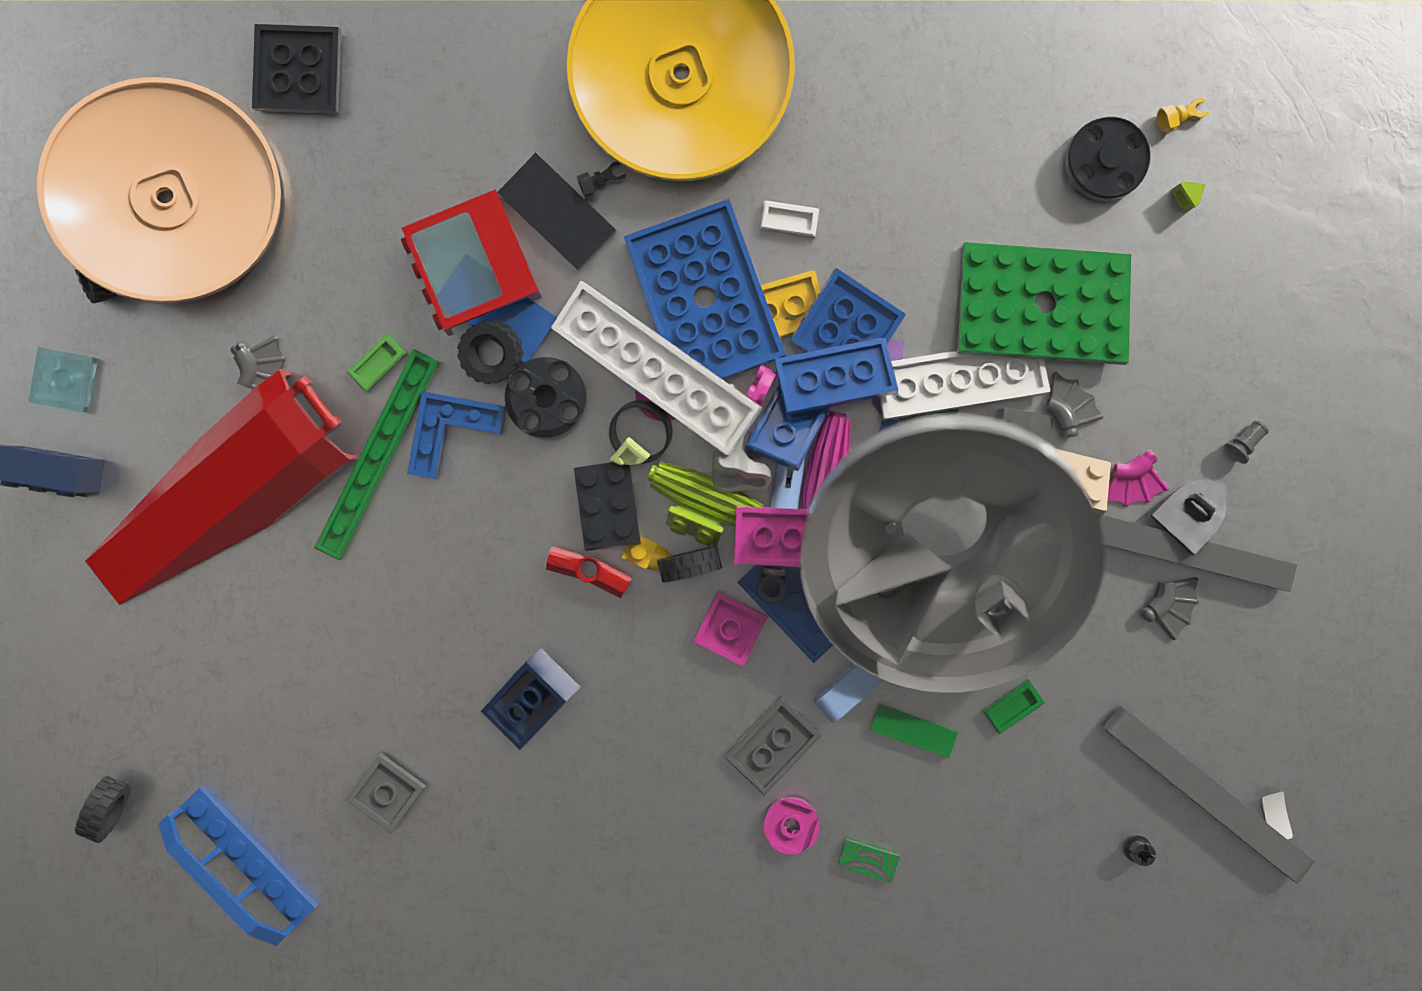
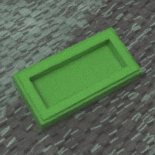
M386 333L347 373L365 392H369L407 353Z

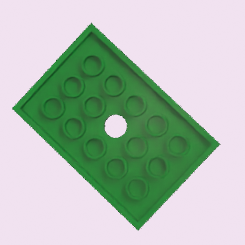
M964 242L962 245L958 353L1126 365L1129 363L1131 254ZM1040 293L1051 294L1056 301L1055 309L1048 313L1042 312L1035 305L1036 296Z

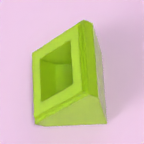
M1183 181L1172 188L1171 192L1183 211L1188 212L1199 205L1206 184Z

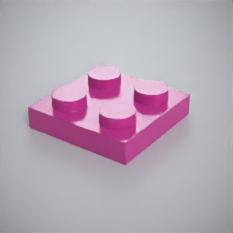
M718 591L693 642L744 666L768 616Z

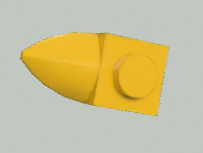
M641 535V543L626 546L621 558L644 569L659 571L657 560L672 556L666 548Z

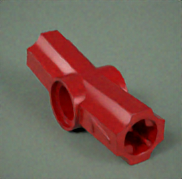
M554 546L551 547L545 569L580 579L583 582H589L622 599L632 579L631 576L600 561L597 557L586 556ZM590 561L596 565L597 572L594 576L589 577L583 573L582 566L585 562Z

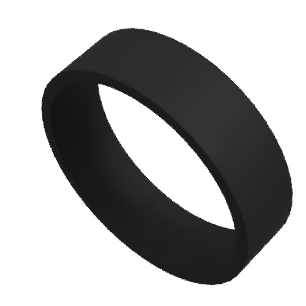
M635 400L625 404L614 415L609 426V438L612 447L617 451L622 444L617 437L616 422L623 411L640 407L655 413L664 424L666 442L661 451L650 455L641 463L646 464L657 460L663 455L671 443L673 428L669 416L660 406L646 400Z

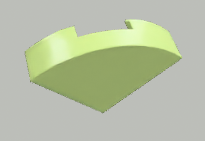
M628 437L610 460L618 465H638L643 463L650 454Z

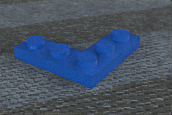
M422 391L407 474L437 479L446 426L453 425L502 434L506 407Z

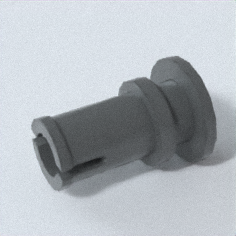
M1254 421L1241 436L1233 439V443L1227 442L1224 445V449L1235 461L1246 464L1249 461L1248 455L1254 452V447L1269 433V429L1262 422Z

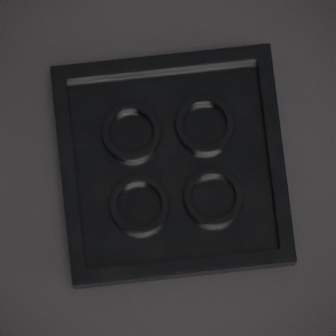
M254 24L252 109L265 112L339 114L342 30L339 27Z

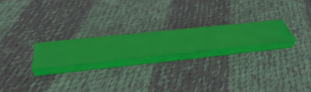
M415 349L412 350L314 547L315 549L337 560H342L420 403L422 391H426L440 363L439 361Z

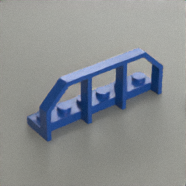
M204 786L200 787L179 808L169 813L158 823L166 851L248 936L277 946L318 906L304 889ZM183 812L218 847L200 861L180 840L174 820ZM221 852L253 883L236 898L205 867ZM258 888L291 924L284 931L258 922L240 902Z

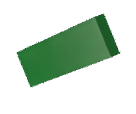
M878 703L869 728L873 732L946 758L950 757L958 735L956 730Z

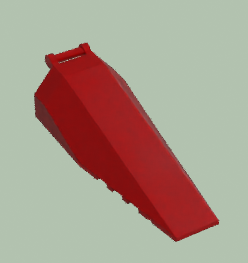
M279 369L254 388L193 444L85 560L86 564L119 605L271 526L357 460L355 455L344 453L326 437L337 429L342 422L337 416L331 414L311 388L312 383L307 376L299 379L289 388L287 379L293 376L292 373L288 370ZM300 394L304 396L324 422L322 427L319 428L297 400V396Z

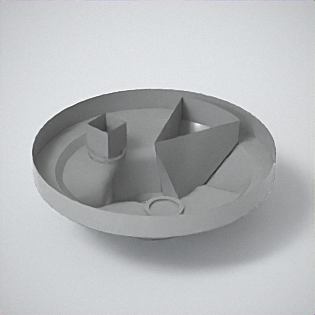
M942 415L912 420L884 430L861 443L832 469L814 496L807 513L803 529L801 572L805 595L819 627L834 646L853 663L883 680L903 687L941 693L967 692L986 689L1015 680L1049 661L1069 643L1082 627L1095 604L1104 572L1105 551L1099 518L1086 487L1075 470L1051 446L1018 427L998 420L978 416ZM965 497L984 505L986 509V525L980 538L967 550L954 555H934L910 534L904 533L902 527V520L907 513L919 503L931 498L953 501ZM900 585L899 589L890 596L879 594V591ZM1006 599H1008L1014 606L1011 607L1010 604L1006 601ZM997 606H1001L1006 612L993 613L990 611Z

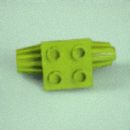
M660 462L659 466L653 465L647 478L651 482L650 488L677 504L676 507L670 506L666 525L670 526L669 529L679 535H685L686 533L694 536L698 543L705 546H711V544L717 546L724 529L721 527V523L735 526L736 506L764 507L763 504L741 490L736 492L717 491L713 487V477L673 464Z

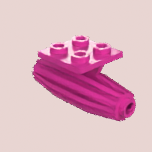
M830 411L829 416H826L814 439L803 487L802 509L810 508L813 498L825 478L850 452L851 420L846 419L845 413Z

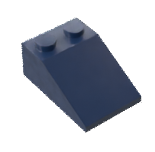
M541 648L517 670L481 712L521 750L581 687Z

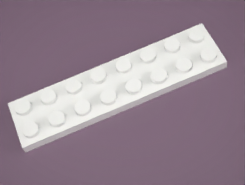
M580 281L551 327L726 455L730 456L762 409V407L583 281Z

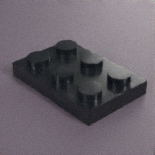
M614 462L574 468L584 550L591 551L641 543L630 465H618Z

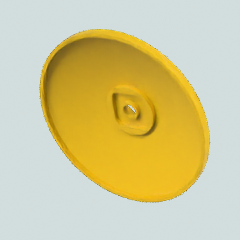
M587 0L576 18L568 45L567 78L569 90L578 116L589 135L600 148L623 166L645 176L661 180L694 181L706 179L727 172L748 160L759 151L777 129L788 106L794 81L795 62L792 38L788 24L775 0ZM681 66L687 68L689 76L684 80L675 78L673 73L676 68Z

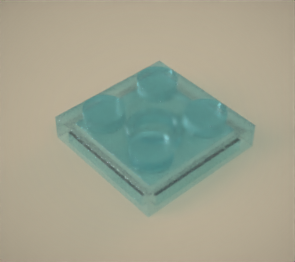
M38 347L28 402L88 413L98 358Z

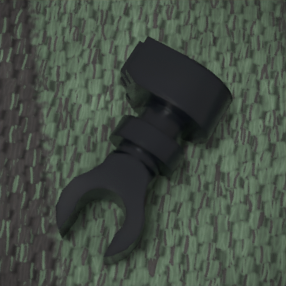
M613 162L606 170L601 173L596 171L593 173L594 176L591 177L588 172L578 175L577 181L585 200L594 198V191L597 186L602 188L605 187V183L618 184L623 182L626 174L618 177L612 174V171L621 167L622 164Z

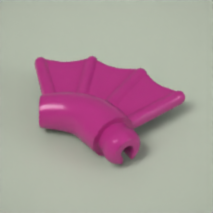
M1147 450L1142 456H1137L1128 464L1116 463L1113 467L1112 474L1114 477L1109 485L1107 501H1118L1124 504L1125 507H1128L1129 504L1136 501L1149 503L1158 493L1168 491L1169 487L1152 466L1158 461V457L1152 451Z

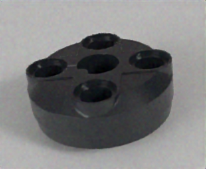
M1109 116L1087 123L1072 137L1066 150L1065 168L1069 185L1084 196L1097 201H1113L1125 197L1141 184L1147 174L1151 159L1149 143L1138 126L1124 118ZM1087 131H1093L1097 136V141L1089 140L1086 135ZM1126 139L1133 140L1135 150L1127 147ZM1079 169H1083L1088 173V181L1082 180L1079 177ZM1118 177L1126 180L1127 189L1121 188L1118 185Z
M552 357L531 359L519 366L508 378L504 396L505 407L512 422L525 434L538 439L558 438L572 431L584 416L587 406L586 388L578 372L566 361ZM564 368L568 371V376L565 380L557 381L554 379V373L557 369ZM519 378H528L529 385L526 389L517 390L515 388V383ZM568 406H573L577 409V415L571 420L564 419L562 414L563 410ZM530 415L537 416V426L532 429L525 428V419Z

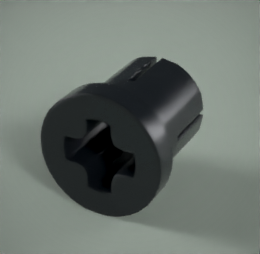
M1133 834L1125 839L1122 847L1123 853L1131 862L1141 866H1149L1155 861V849L1147 838L1140 834Z

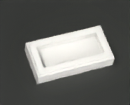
M764 201L760 230L815 238L819 209Z

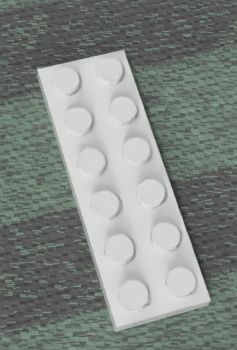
M952 351L891 361L899 391L897 394L879 397L884 421L1045 395L1050 393L1044 359L964 354Z

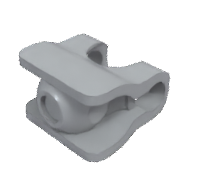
M747 431L730 456L716 447L713 449L712 472L715 490L720 492H736L740 490L762 491L770 485V469L765 464L750 460L760 459L763 456L746 449L753 431Z

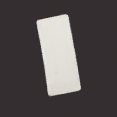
M1284 792L1263 797L1262 802L1266 823L1286 839L1293 838L1286 811Z

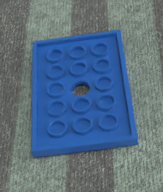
M729 199L624 236L657 332L661 337L722 380L773 362L776 358L786 357ZM701 287H708L716 294L715 302L706 308L698 306L694 301L695 292Z

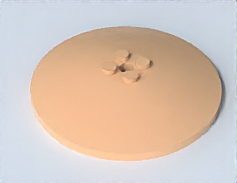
M161 77L130 79L111 84L88 95L74 105L55 126L45 144L38 168L37 191L41 215L56 246L66 259L89 280L106 290L133 300L150 303H181L207 297L227 288L248 273L259 261L274 236L281 209L280 178L272 151L260 130L242 110L220 94L197 84L178 79ZM167 190L173 193V199L169 203H161L157 199L158 194Z

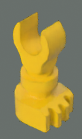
M1198 98L1186 107L1182 105L1160 108L1157 112V121L1162 134L1175 131L1179 124L1186 122L1187 119L1196 121L1207 116L1209 111L1199 113L1196 110V105L1206 100Z

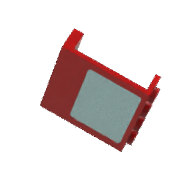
M496 189L401 228L405 236L401 238L402 245L407 254L412 253L415 263L411 264L414 274L418 280L422 278L426 287L421 289L428 305L433 304L436 311L432 315L438 330L443 329L448 336L454 334L452 328L527 297L530 298L531 302L542 298Z

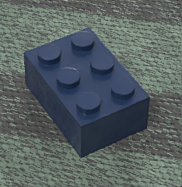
M0 445V485L19 488V486L28 487V490L36 492H57L56 495L65 497H88V493L100 491L105 460L27 446Z

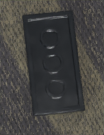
M536 152L497 192L502 199L578 271L617 232L602 215Z

